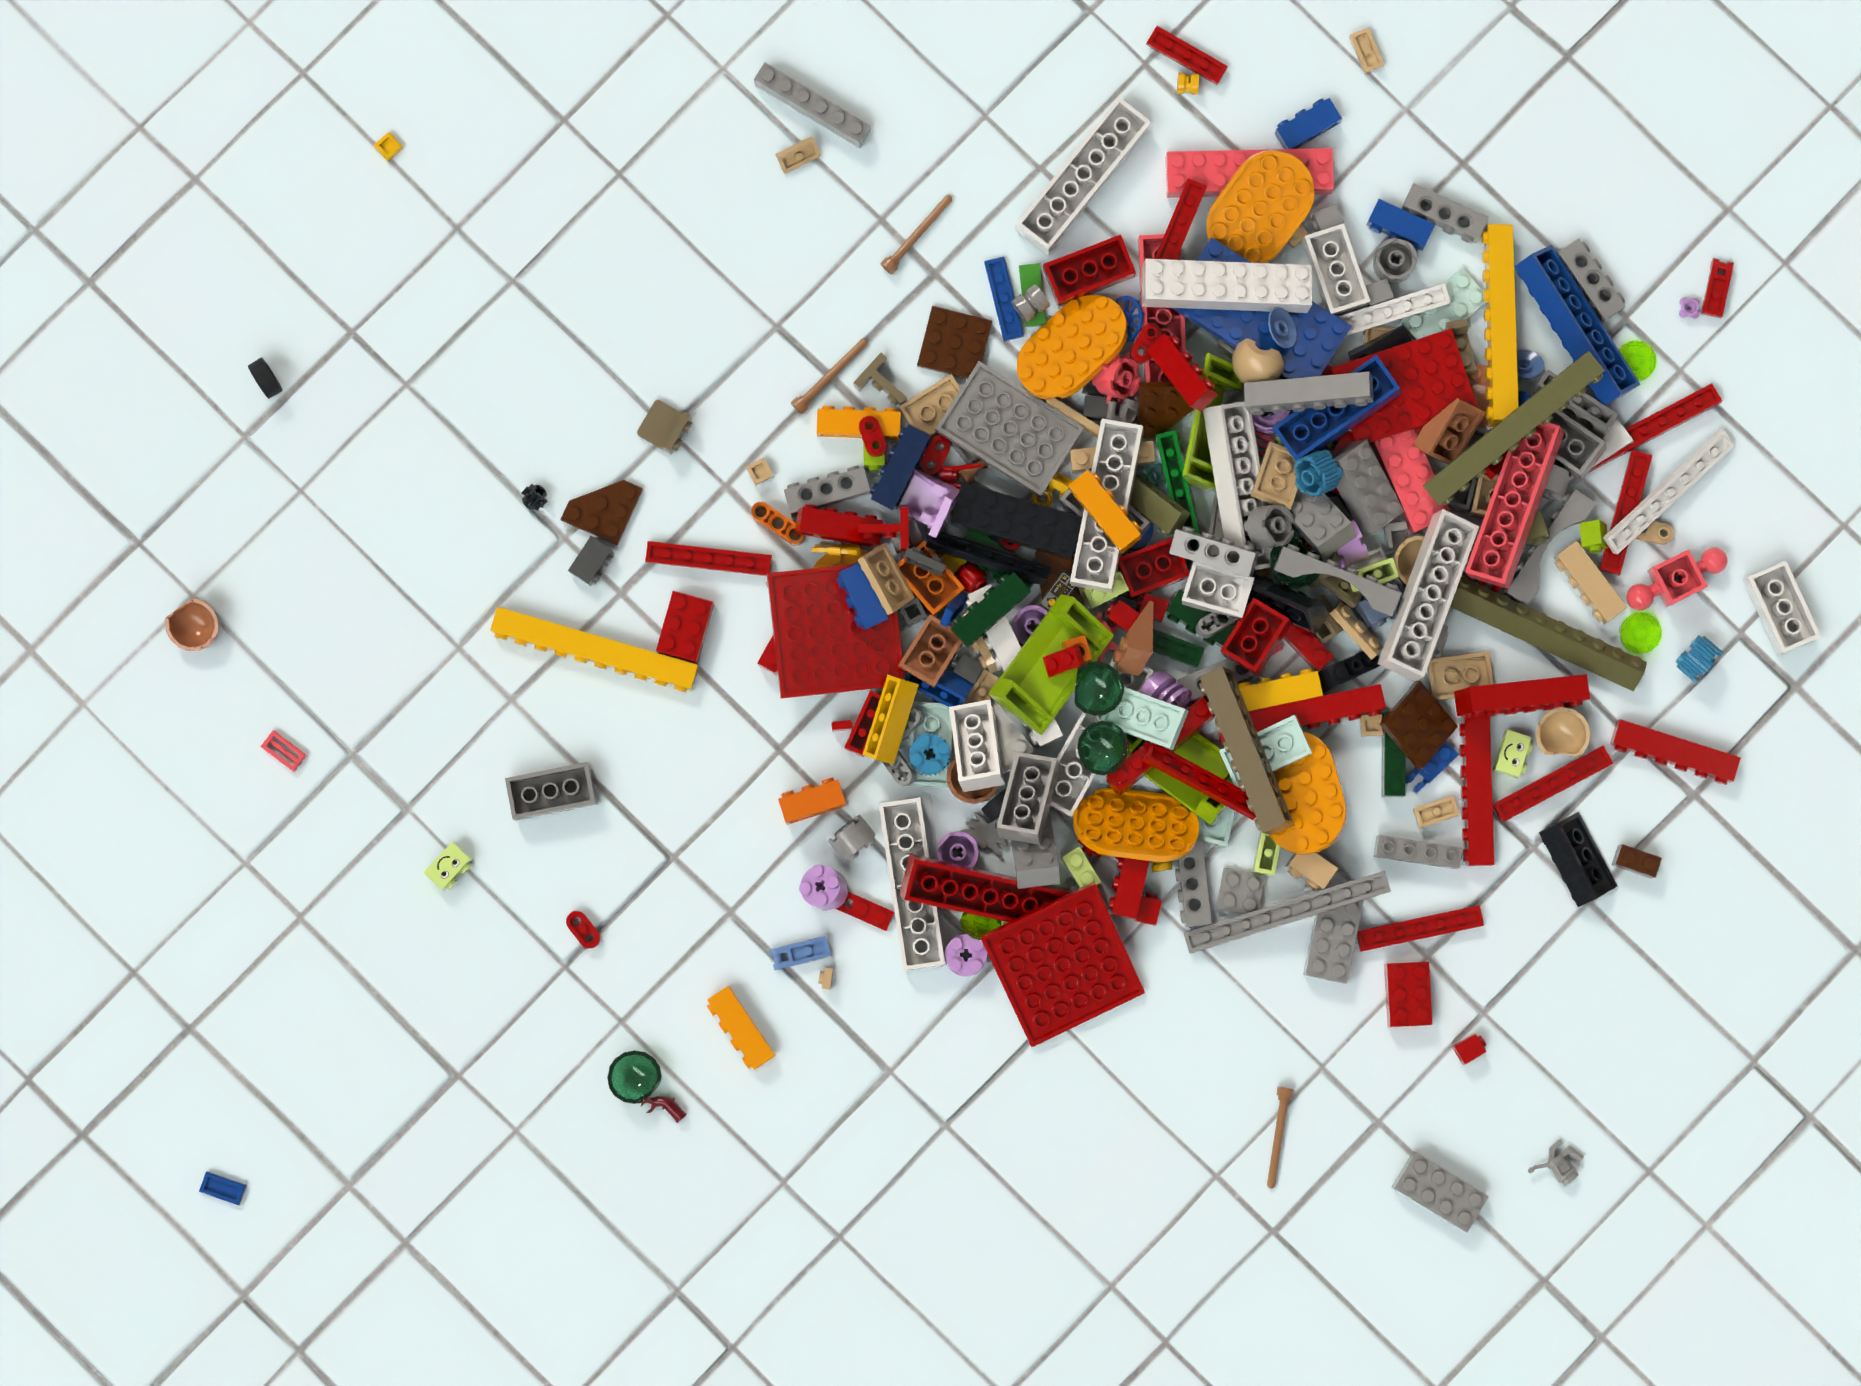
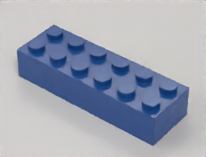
M1377 355L1351 372H1370L1373 377V403H1368L1365 406L1350 404L1344 408L1328 406L1322 410L1306 408L1301 412H1293L1272 427L1295 461L1315 451L1322 450L1402 394L1400 387Z

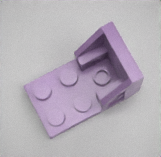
M916 469L899 508L909 507V515L919 522L928 525L927 528L931 529L928 535L937 538L948 521L960 490Z

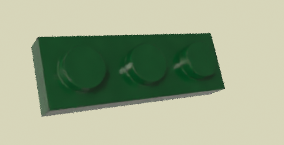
M1153 628V652L1198 668L1205 648Z

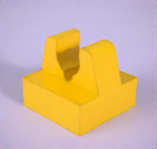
M1056 472L1048 484V489L1051 492L1054 489L1059 490L1060 495L1058 498L1060 499L1069 489L1068 485L1074 480Z

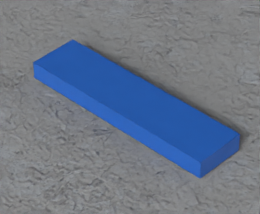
M1000 257L984 261L1003 342L1024 337L1019 314L1011 303L1014 299V294L1005 258Z

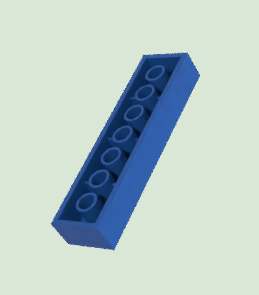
M1553 245L1532 253L1514 266L1518 276L1526 284L1530 295L1538 303L1540 311L1550 322L1552 330L1557 333L1563 347L1572 357L1573 362L1589 351L1605 370L1602 373L1604 377L1595 384L1592 382L1588 384L1595 393L1597 401L1606 406L1641 385Z

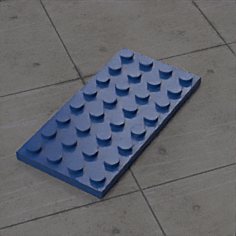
M1212 237L1196 260L1252 263ZM1312 301V306L1308 313L1288 312L1294 321L1297 335L1292 347L1282 348L1277 345L1269 331L1268 318L1271 311L1172 308L1234 348L1244 339H1251L1256 342L1255 345L1261 350H1270L1272 348L1279 351L1284 361V372L1281 375L1283 379L1320 376L1352 327L1344 320Z

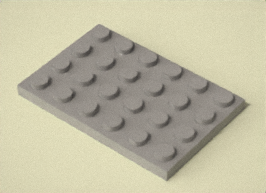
M978 361L935 428V431L1041 497L1084 427Z

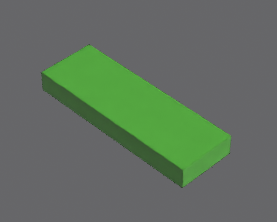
M1039 263L1019 265L1022 295H1025V291L1034 284L1042 291ZM1045 310L1041 313L1037 311L1036 317L1027 323L1025 322V328L1045 325Z

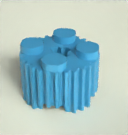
M1318 450L1295 461L1294 469L1297 472L1295 474L1297 476L1295 485L1298 486L1297 489H1300V492H1306V494L1309 493V496L1318 497L1337 487L1338 482H1340L1339 479L1343 477V471L1337 466L1338 464L1335 463V459H1332L1333 456H1331L1329 450Z
M1700 635L1689 646L1692 649L1688 653L1684 650L1675 661L1678 664L1676 667L1694 683L1698 681L1697 675L1699 673L1704 675L1715 662V655L1720 657L1723 654V651L1706 636L1701 637Z
M929 733L922 734L918 739L915 738V742H912V745H910L909 762H911V766H914V770L917 769V773L921 772V775L925 774V776H932V774L936 776V773L940 774V771H944V768H947L951 752H949L950 747L948 743H946V740H942V737L934 736V733L932 735ZM933 750V754L936 756L934 759L927 760L924 752Z

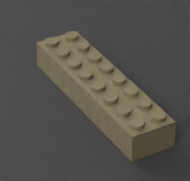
M1220 667L1200 676L1201 683H1199L1202 693L1204 695L1207 694L1209 699L1207 706L1211 714L1216 716V728L1224 736V748L1232 756L1231 765L1233 770L1239 773L1241 778L1239 785L1242 791L1247 793L1249 799L1246 802L1250 811H1254L1257 819L1254 822L1259 831L1262 830V833L1274 835L1295 826L1232 670Z

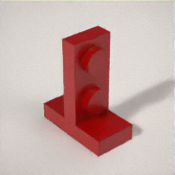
M900 507V524H858V535H863L864 539H873L875 535H884V538L892 539L896 538V535H900V552L906 551L909 548V507Z

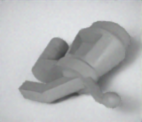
M1130 399L1123 400L1119 405L1117 417L1115 416L1117 402L1108 401L1106 419L1131 424L1135 422L1138 416V403Z
M1560 1139L1549 1148L1548 1163L1534 1165L1528 1169V1173L1531 1174L1535 1169L1548 1167L1552 1170L1557 1181L1566 1186L1579 1174L1576 1172V1167L1564 1159V1157L1569 1155L1580 1163L1584 1156L1571 1146H1568L1558 1156L1554 1157L1555 1150L1563 1144Z

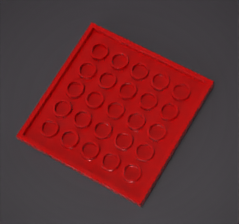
M855 564L766 574L780 699L884 688L887 675L905 679L904 670L898 667L902 660V649L897 610L887 615L888 619L863 631L861 627H857L853 616L856 615L853 608L849 609L846 604L845 597L847 595L844 589L841 590L837 584V573Z
M1095 882L1085 885L980 936L1031 1047L1145 993Z

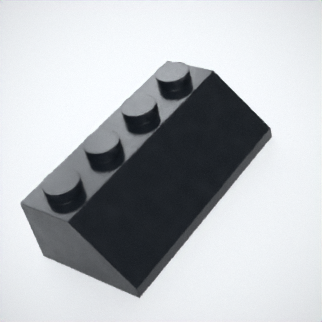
M1252 576L1254 581L1247 601L1249 604L1255 598L1289 618L1293 625L1314 634L1318 632L1329 616L1326 604L1322 600L1310 598L1302 591L1296 592L1285 584H1277L1269 577Z
M1579 812L1539 832L1542 842L1546 845L1552 861L1556 864L1562 880L1566 883L1571 897L1578 907L1601 897L1618 886Z

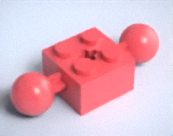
M1711 547L1703 552L1700 561L1695 562L1690 550L1684 551L1647 570L1654 584L1649 586L1644 584L1633 585L1627 592V603L1631 608L1641 611L1649 608L1653 598L1660 595L1667 608L1707 588L1708 585L1702 573L1717 574L1722 572L1728 563L1727 555L1722 549ZM1675 576L1681 577L1679 583L1674 580Z

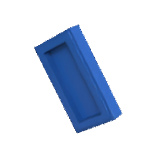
M961 592L946 607L940 625L948 627L963 611L968 599V593Z
M206 1171L199 1192L240 1205L247 1185Z

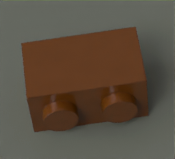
M1621 844L1617 846L1611 865L1652 879L1656 878L1662 858Z

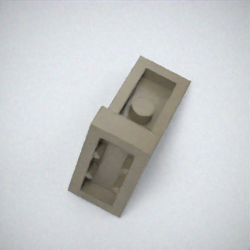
M1467 319L1446 322L1445 330L1452 329L1466 374H1477V367L1467 334Z
M880 353L853 382V386L860 392L872 380V386L879 392L883 390L887 393V399L895 406L897 404L902 405L907 401V397L878 372L887 362V357Z
M1334 554L1329 560L1339 563L1341 558ZM1311 574L1306 582L1311 588H1314L1319 583L1323 584L1351 608H1354L1363 596L1360 591L1353 592L1349 582L1328 574Z

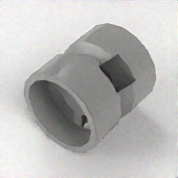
M1036 284L1025 291V295L1020 294L1011 301L1019 316L1026 323L1036 317L1037 311L1041 313L1050 307L1048 299Z
M913 518L909 520V546L916 547L923 542V539ZM896 535V538L890 540L896 554L901 553L900 535Z

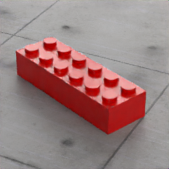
M1587 674L1471 686L1454 691L1457 717L1465 716V719H1474L1480 716L1493 717L1499 714H1517V712L1530 713L1542 709L1543 711H1548L1561 707L1573 708L1583 705V701L1589 700L1590 693Z

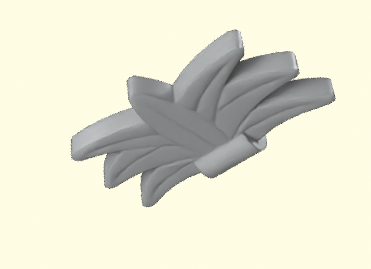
M974 813L978 822L966 821V824L974 830L964 829L960 830V832H965L972 836L980 848H990L1001 857L1000 849L996 843L1007 847V844L1003 838H999L997 828H994L996 820L987 823L983 817Z

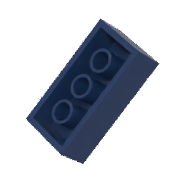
M912 424L902 427L898 435L900 441L898 445H893L888 455L891 457L889 463L884 464L880 470L879 475L882 477L879 483L875 482L870 490V494H872L871 500L893 511L897 510L913 474L933 438V435Z

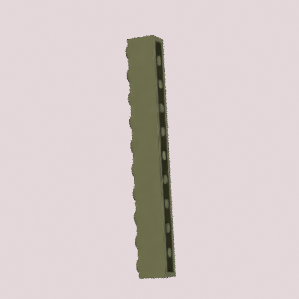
M1589 351L1585 352L1422 486L1438 506L1440 504L1447 505L1454 499L1452 495L1456 491L1463 492L1471 485L1469 481L1472 478L1476 477L1479 479L1487 472L1485 468L1491 463L1496 465L1504 458L1502 456L1507 450L1512 452L1520 445L1518 442L1524 436L1527 439L1537 431L1535 429L1536 426L1540 423L1543 425L1548 423L1553 418L1552 413L1557 409L1561 412L1570 405L1568 400L1573 396L1580 397L1587 391L1585 387L1589 383L1595 384L1604 377L1602 373L1605 370Z
M1461 576L1450 605L1451 608L1634 692L1644 675L1647 665L1646 661L1638 656L1624 652L1621 648L1613 647L1601 639L1587 635L1582 630L1574 629L1562 621L1548 617L1543 612L1535 611L1523 603L1509 599L1506 595L1496 593L1486 586L1471 581L1467 577Z

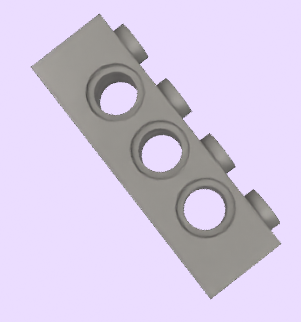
M1415 183L1412 184L1401 208L1443 228L1442 231L1449 235L1457 234L1461 236L1463 241L1471 244L1478 242L1489 216ZM1420 203H1428L1430 205V210H1422L1420 207ZM1446 211L1449 214V218L1442 219L1439 216V212ZM1458 220H1466L1468 227H1460Z
M1578 238L1560 250L1558 255L1601 323H1604L1626 307L1624 304L1625 299L1621 293H1617L1612 287L1614 284L1610 277L1603 274L1599 261L1596 258L1593 259L1589 254L1590 249L1584 241L1581 242ZM1576 259H1582L1585 262V267L1577 266ZM1590 275L1594 276L1597 284H1590L1587 277ZM1599 293H1606L1608 295L1609 300L1602 301L1599 297Z
M1547 370L1536 385L1533 395L1557 375ZM1583 393L1578 398L1573 396L1568 400L1570 405L1561 412L1603 440L1612 428L1618 413L1586 393Z
M859 465L847 468V472L839 474V471L828 473L827 477L819 479V477L810 478L807 480V483L799 485V482L789 484L787 489H784L790 514L794 516L797 515L799 508L805 507V504L816 505L817 509L868 495L870 494V487L864 467L859 468ZM849 479L853 482V485L849 489H844L841 486V482ZM824 485H830L833 490L830 494L825 495L821 492V488ZM803 491H811L813 494L810 500H803L801 498Z
M1187 526L1175 530L1169 554L1242 576H1253L1259 552L1254 550V546L1242 544L1241 547L1235 545V541L1222 538V541L1214 539V534L1203 532L1202 535L1194 533L1195 529ZM1193 539L1199 542V549L1197 551L1193 550L1190 546ZM1212 545H1216L1219 548V555L1217 557L1213 556L1210 552ZM1232 551H1236L1239 554L1238 562L1231 560L1230 554Z
M1226 659L1179 678L1177 681L1192 691L1191 702L1194 704L1201 697L1207 696L1197 687L1198 681L1201 680L1200 676L1220 667L1232 670L1237 684L1242 683V681L1250 678V681L1261 678L1262 674L1258 677L1247 670L1245 675H1240L1236 672L1238 664Z
M1378 835L1376 836L1373 857L1459 869L1462 847Z
M1200 840L1196 842L1194 848L1188 854L1176 859L1178 860L1179 869H1175L1176 881H1180L1181 890H1178V900L1183 902V911H1180L1181 923H1185V927L1212 924L1203 843ZM1190 857L1195 861L1193 869H1187L1184 866L1185 858ZM1189 878L1197 881V888L1195 890L1187 888L1186 881ZM1191 899L1199 901L1200 907L1197 911H1192L1189 908L1188 904Z

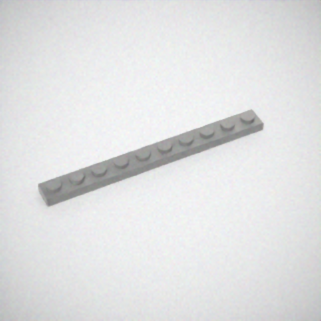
M1381 871L1183 934L1188 951L1192 954L1389 893L1391 889L1386 872Z

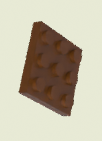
M932 306L917 367L967 379L978 361H983L992 320Z
M1420 680L1413 683L1379 724L1417 770L1425 767L1458 727Z

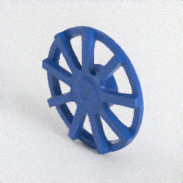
M1122 296L1116 299L1115 302L1118 305V302L1121 300L1125 302L1123 312L1128 321V337L1126 342L1133 341L1141 331L1145 312H1143L1139 300L1132 296ZM1129 300H1131V301L1133 302V306L1131 307L1130 310H1129ZM1137 307L1138 314L1132 315ZM1139 318L1138 325L1133 322V319ZM1130 326L1136 328L1133 334Z

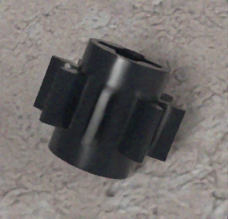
M531 484L521 492L524 495L522 498L523 504L528 509L538 510L540 507L543 508L548 502L545 499L547 496L546 490L540 485Z

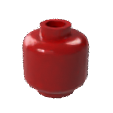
M963 564L958 568L956 572L958 574L957 579L965 587L967 593H972L987 585L986 572L976 564Z

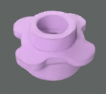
M1684 297L1680 299L1681 310L1679 311V316L1681 318L1686 316L1693 319L1698 318L1700 315L1698 312L1700 301L1697 298L1687 299Z

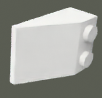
M1193 561L1182 597V605L1243 618L1254 578Z
M995 702L992 705L995 710L1003 775H1005L1012 769L1016 752L1032 754L1035 749Z

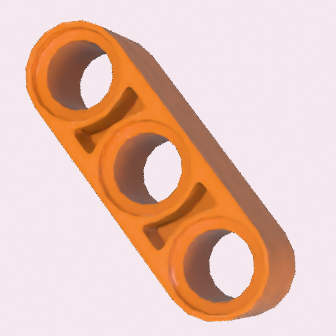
M757 502L752 506L751 513L756 522L790 545L799 546L804 542V535H801L800 539L796 541L790 539V533L795 531L796 523L764 502ZM763 507L767 510L764 517H757L755 515L758 508ZM781 519L784 521V525L782 528L776 529L772 526L773 521Z

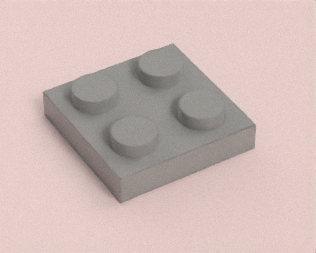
M1223 868L1216 909L1239 914L1259 910L1265 875Z

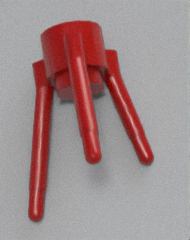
M982 464L942 466L940 469V480L957 489H961L962 485L955 483V481L960 479L958 472L965 469L982 467Z

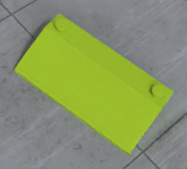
M1207 353L1203 375L1215 384L1214 389L1219 395L1206 408L1222 405L1225 389L1242 390L1243 385L1234 373L1231 363ZM1195 409L1182 476L1190 485L1196 488L1216 491L1213 469L1210 464L1211 457L1203 411L1200 412Z
M1061 594L988 694L1004 709L1039 735H1042L1114 635L1074 597ZM1085 635L1092 656V660L1087 662L1088 666L1072 669L1054 677H1048L1042 657L1063 650L1061 643L1065 640Z
M1121 732L1110 751L1122 760H1126L1148 741ZM1196 733L1174 751V753L1234 785L1219 752L1221 749L1199 733ZM1156 768L1145 775L1146 778L1210 825L1214 823L1226 808L1225 805Z

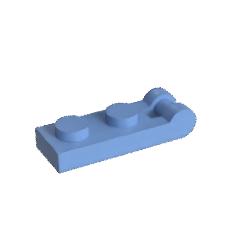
M826 936L769 950L770 956H773L775 963L773 964L774 971L831 956ZM787 952L789 960L783 962L781 954Z

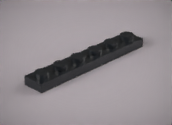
M942 531L937 538L929 535L925 546L995 571L1008 573L1009 575L1014 572L1021 579L1045 586L1051 567Z

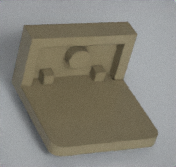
M656 400L638 428L637 434L639 437L672 455L674 450L677 451L681 446V438L684 433H688L693 425V422H691L692 417L686 412L681 413L666 403Z

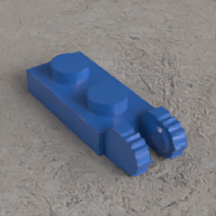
M1445 741L1423 769L1417 770L1416 767L1414 768V771L1405 779V783H1411L1414 777L1419 774L1424 780L1414 787L1413 791L1418 793L1459 754Z

